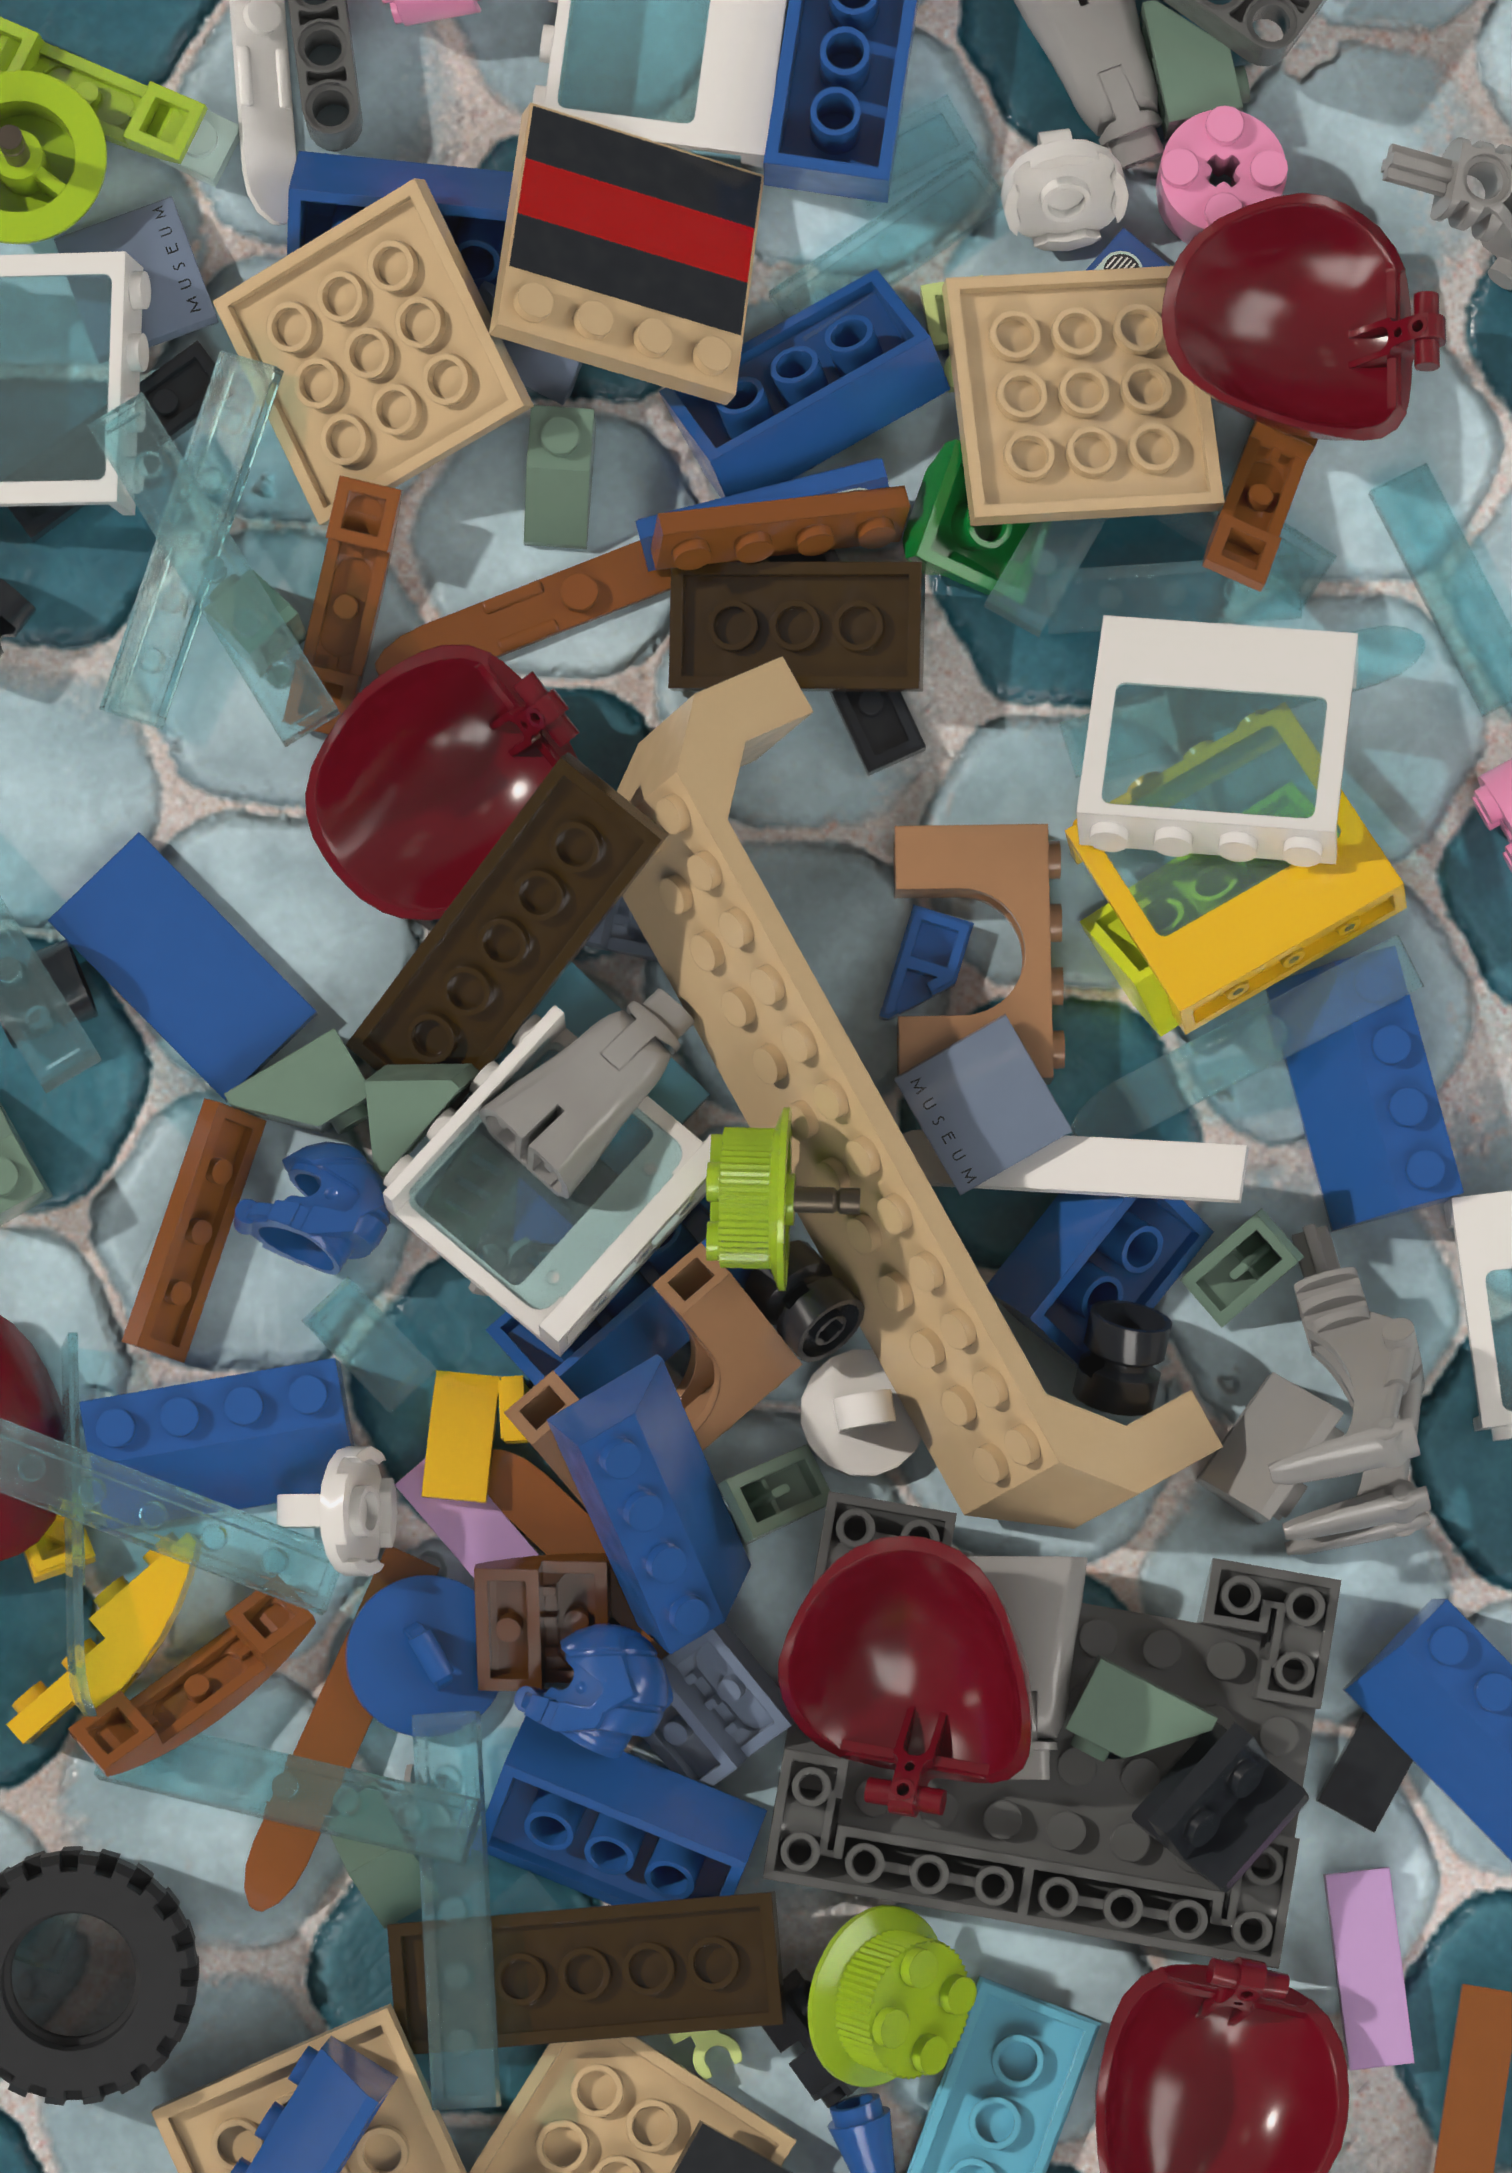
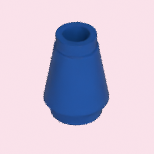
M865 2093L843 2099L829 2108L832 2121L827 2127L850 2173L896 2172L890 2108L882 2106L879 2094Z

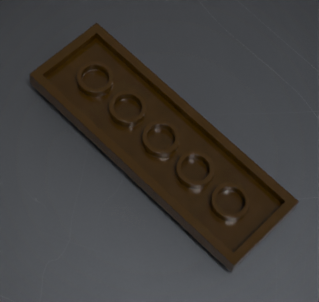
M566 753L558 760L347 1042L346 1046L376 1071L385 1065L472 1064L481 1071L491 1061L496 1062L521 1026L533 1014L669 834L572 754ZM470 1085L451 1106L454 1110L472 1093L469 1090Z
M775 1891L387 1924L393 2008L414 2055L783 2025L787 2023Z

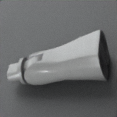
M1013 0L1028 28L1054 67L1078 114L1097 136H1101L1098 140L1100 145L1106 148L1110 147L1112 154L1120 161L1122 169L1132 168L1163 155L1164 148L1156 131V128L1163 123L1159 114H1157V84L1141 31L1135 0Z
M658 988L644 1003L640 1004L632 1001L627 1006L626 1011L621 1010L609 1014L596 1022L554 1057L515 1082L503 1093L482 1107L479 1111L480 1119L491 1136L558 1197L561 1196L568 1199L597 1163L623 1124L660 1080L667 1068L671 1055L680 1049L681 1045L678 1039L694 1024V1020L668 993Z
M1068 1556L968 1557L981 1568L1006 1606L1020 1641L1029 1672L1033 1707L1030 1753L1024 1768L1009 1780H1050V1750H1058V1744L1052 1738L1058 1737L1067 1713L1070 1675L1083 1601L1087 1558Z

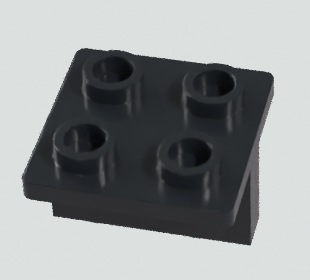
M1235 1722L1228 1730L1219 1723H1215L1213 1729L1203 1733L1136 1808L1132 1813V1819L1137 1826L1218 1890L1228 1892L1307 1803L1309 1796L1303 1787L1270 1763L1254 1736Z

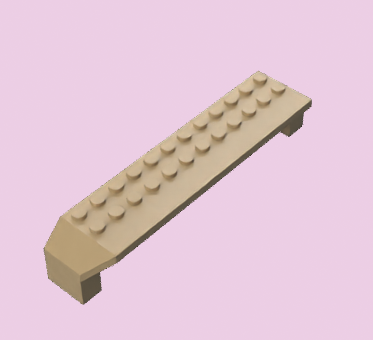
M783 656L695 693L638 743L617 792L669 835L622 897L682 1006L693 1018V1025L749 1127L775 1128L783 1108H791L792 1173L796 1175V1186L834 1187L837 1191L840 1188L861 1189L860 1214H840L838 1211L834 1214H797L822 1259L829 1265L832 1276L840 1278L862 1302L865 1310L860 1328L962 1513L965 1516L1075 1529L1222 1448L1223 1445L1192 1390L1132 1423L1123 1425L1048 1395L1043 1389L728 821L740 767L756 761L813 713Z

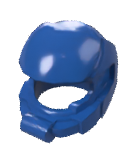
M327 1141L305 1146L282 1160L290 1181L305 1197L291 1195L285 1200H275L274 1204L244 1199L236 1206L234 1227L239 1233L252 1235L263 1244V1248L277 1255L330 1275L339 1274L348 1259H360L370 1255L380 1244L387 1232L391 1215L386 1209L383 1198V1191L387 1187L383 1184L384 1180L381 1175L373 1169V1165L366 1160L360 1150L348 1144Z
M606 1623L576 1630L560 1641L561 1649L565 1652V1659L574 1670L573 1680L567 1688L561 1690L557 1687L540 1689L523 1686L517 1690L514 1697L515 1706L519 1711L525 1712L524 1715L555 1732H560L586 1749L610 1758H619L632 1736L650 1737L658 1728L664 1716L663 1712L673 1702L672 1688L662 1660L657 1658L658 1652L651 1642L634 1629Z

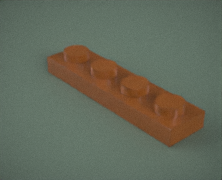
M904 485L658 513L650 550L656 570L668 568L694 570L706 564L739 560L743 563H755L767 557L798 553L805 556H816L833 549L859 546L867 549H876L901 541L910 510V503Z
M204 1098L121 1342L185 1363L234 1219L236 1206L240 1201L261 1140L266 1120L224 1103Z

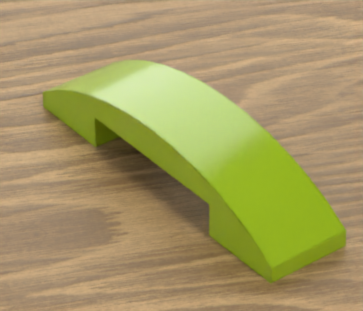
M0 17V72L27 70L53 76L74 88L90 104L100 121L106 141L154 158L177 164L182 163L208 110L205 104L152 81L149 82L148 86L46 43L39 33Z

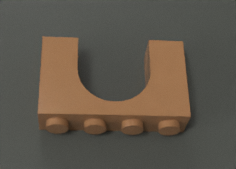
M1048 824L895 826L893 833L894 898H969L983 902L996 909L1007 919L1017 935L1022 953L1020 978L1010 994L996 1006L972 1015L898 1016L896 1024L897 1076L1006 1014L1046 1085H1050L1054 1078L1053 1069L1065 1068L1064 1030H1053L1052 1005H1063L1064 1000L1063 967H1051V942H1062L1061 904H1050L1049 879H1060L1061 877L1060 841H1049Z
M700 1242L655 1281L652 1286L680 1319L689 1334L691 1344L690 1361L687 1371L676 1391L703 1451L771 1391L776 1389L802 1363L733 1275L726 1268H720L719 1261L706 1260V1247ZM551 1371L506 1410L504 1414L585 1507L546 1420L577 1402L579 1398L554 1371Z

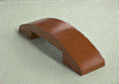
M1254 420L1224 496L1225 503L1215 520L1205 551L1203 567L1259 592L1262 591L1282 539L1279 536L1306 462L1313 452L1318 439L1280 432Z
M339 476L325 537L328 538L302 657L301 661L297 662L283 724L329 734L338 718L360 692L388 574L403 490Z
M277 1576L225 1613L230 1625L228 1629L138 1695L129 1700L120 1690L68 1728L70 1735L106 1777L126 1772L150 1762L177 1748L210 1727L259 1688L301 1644L316 1624L315 1618Z

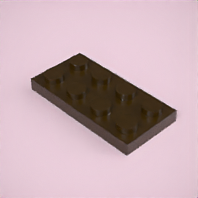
M720 562L706 564L694 570L671 568L668 688L672 691H702L783 656L802 691L923 692L926 565L923 562Z

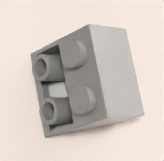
M1273 1372L1266 1377L1221 1442L1223 1447L1214 1452L1195 1481L1258 1525L1270 1521L1272 1517L1280 1520L1282 1517L1286 1518L1308 1486L1303 1483L1293 1485L1273 1484L1268 1464L1343 1436L1344 1432L1335 1426L1344 1413L1330 1403Z

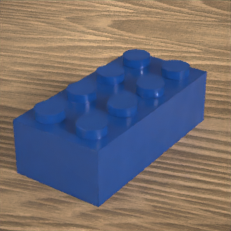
M789 0L763 162L765 186L888 203L919 0Z

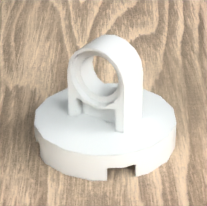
M1069 128L1038 132V145L1017 158L1004 176L1001 200L1009 229L1016 236L1019 231L1022 235L1032 238L1034 247L1044 251H1071L1090 246L1102 239L1101 229L1109 225L1115 217L1117 223H1119L1125 215L1129 193L1121 163L1106 147L1084 139H1072Z
M852 1349L829 1358L812 1374L801 1398L800 1425L809 1448L827 1466L848 1476L875 1477L898 1468L917 1450L922 1438L873 1350Z
M347 1446L337 1450L328 1462L320 1494L277 1495V1527L320 1528L327 1558L335 1571L345 1576H371L380 1572L384 1564L377 1559L380 1548L393 1547L398 1514L394 1479L381 1478L377 1465L382 1461H386L383 1453L372 1446Z

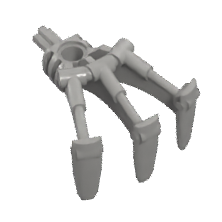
M1458 137L1446 148L1443 156L1439 157L1397 144H1391L1388 149L1387 158L1382 162L1381 173H1384L1382 180L1434 195L1430 214L1431 219L1441 222L1448 218L1450 227L1462 231L1471 227L1473 237L1480 240L1483 247L1497 257L1488 270L1490 279L1501 288L1512 290V147L1501 144L1495 149L1493 144L1481 140L1472 145L1470 140ZM1467 175L1477 178L1482 183L1485 190V199L1479 198L1471 192L1467 184Z
M1315 1224L1306 1225L1303 1227V1232L1293 1234L1291 1237L1295 1247L1304 1256L1299 1261L1304 1279L1294 1284L1298 1311L1312 1356L1322 1363L1337 1381L1349 1401L1353 1415L1345 1436L1286 1456L1268 1464L1273 1484L1284 1485L1342 1477L1363 1472L1355 1498L1295 1517L1282 1524L1285 1538L1289 1540L1284 1543L1287 1555H1307L1400 1536H1409L1415 1531L1430 1525L1429 1515L1426 1511L1431 1510L1426 1486L1415 1488L1408 1481L1410 1459L1420 1456L1417 1434L1421 1397L1425 1388L1423 1365L1414 1324L1406 1318L1393 1319L1369 1311L1355 1267H1340L1328 1226L1316 1228Z

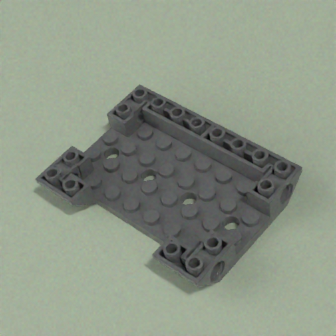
M829 1491L812 1586L837 1559L853 1548L879 1538L915 1536L952 1546L957 1513ZM1212 1558L1197 1623L1082 1603L1074 1645L1069 1683V1700L1065 1720L1098 1655L1213 1713L1218 1718L1216 1723H1219L1227 1730L1234 1722L1254 1736L1271 1764L1303 1787L1315 1709H1321L1342 1580ZM794 1723L787 1729L762 1879L1231 1961L1237 1957L1262 1961L1266 1963L1267 1967L1279 1969L1300 1841L1299 1838H1295L1299 1812L1228 1892H1221L1137 1826L1132 1819V1813L1202 1734L1125 1759L1121 1757L1118 1759L1107 1758L1103 1762L1070 1745L1075 1734L1065 1729L1063 1725L1058 1737L1052 1738L1057 1742L1058 1750H1050V1780H1005L990 1784L934 1778L930 1780L927 1787L947 1791V1802L943 1815L919 1812L917 1817H909L889 1813L888 1806L867 1803L864 1800L865 1786L869 1777L892 1780L895 1770L867 1765L842 1757L839 1758L819 1747Z

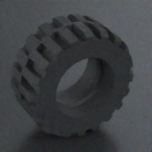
M83 1846L63 1847L60 1851L50 1853L41 1851L27 1856L24 1861L11 1868L8 1866L0 1873V2078L10 2084L8 2090L22 2097H26L27 2093L45 2097L44 2103L64 2106L66 2100H83V2104L87 2105L103 2102L106 2095L117 2091L124 2094L139 2086L142 2078L152 2071L156 2072L169 2059L171 2051L181 2041L189 2025L196 2001L199 1980V1956H197L196 1937L189 1919L186 1920L179 1907L180 1901L169 1887L165 1889L153 1877L154 1873L139 1862L137 1865L121 1859V1854L106 1849H102L101 1852L83 1850ZM70 1913L96 1917L116 1929L131 1950L136 1972L133 1995L121 2015L107 2027L81 2036L59 2035L37 2025L20 2007L12 1985L13 1959L23 1938L41 1922L54 1916Z

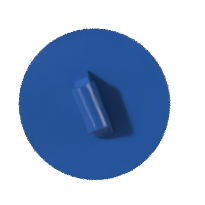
M435 1575L413 1576L395 1581L376 1592L362 1606L351 1625L345 1654L346 1670L351 1688L368 1714L395 1732L414 1737H438L459 1731L476 1721L490 1707L499 1692L478 1690L475 1591L459 1581Z

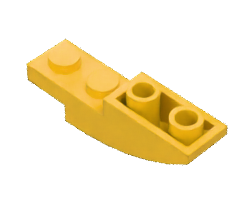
M173 1533L168 1534L143 1556L144 1561L149 1566L129 1583L122 1575L96 1596L93 1601L100 1609L88 1619L105 1639L98 1645L91 1638L85 1640L61 1662L67 1670L65 1674L49 1688L42 1681L37 1682L12 1704V1707L18 1714L6 1725L22 1744L33 1743L75 1705L84 1715H87L121 1690L125 1693L145 1670L167 1637L182 1608L192 1582L201 1549V1543L194 1535L186 1533L178 1540Z

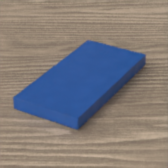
M140 832L48 919V922L69 941L226 1103L228 1100L224 1093L256 1075L318 1014Z

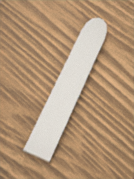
M229 0L241 163L245 187L256 211L273 225H285L288 222L289 185L297 159L285 1Z
M911 1130L904 1133L903 1136L930 1185L955 1187L923 1130ZM1065 1135L975 1188L1241 1203L1249 1148L1247 1145Z

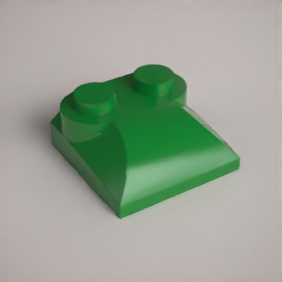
M956 439L947 441L925 472L904 531L903 550L908 562H923L926 565V575L940 574L986 595L1020 607L1024 604L1052 521L970 526L961 442Z

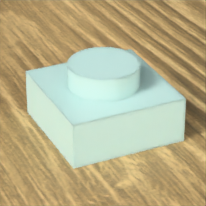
M207 110L182 163L177 164L161 159L159 161L216 187L240 141L239 125Z

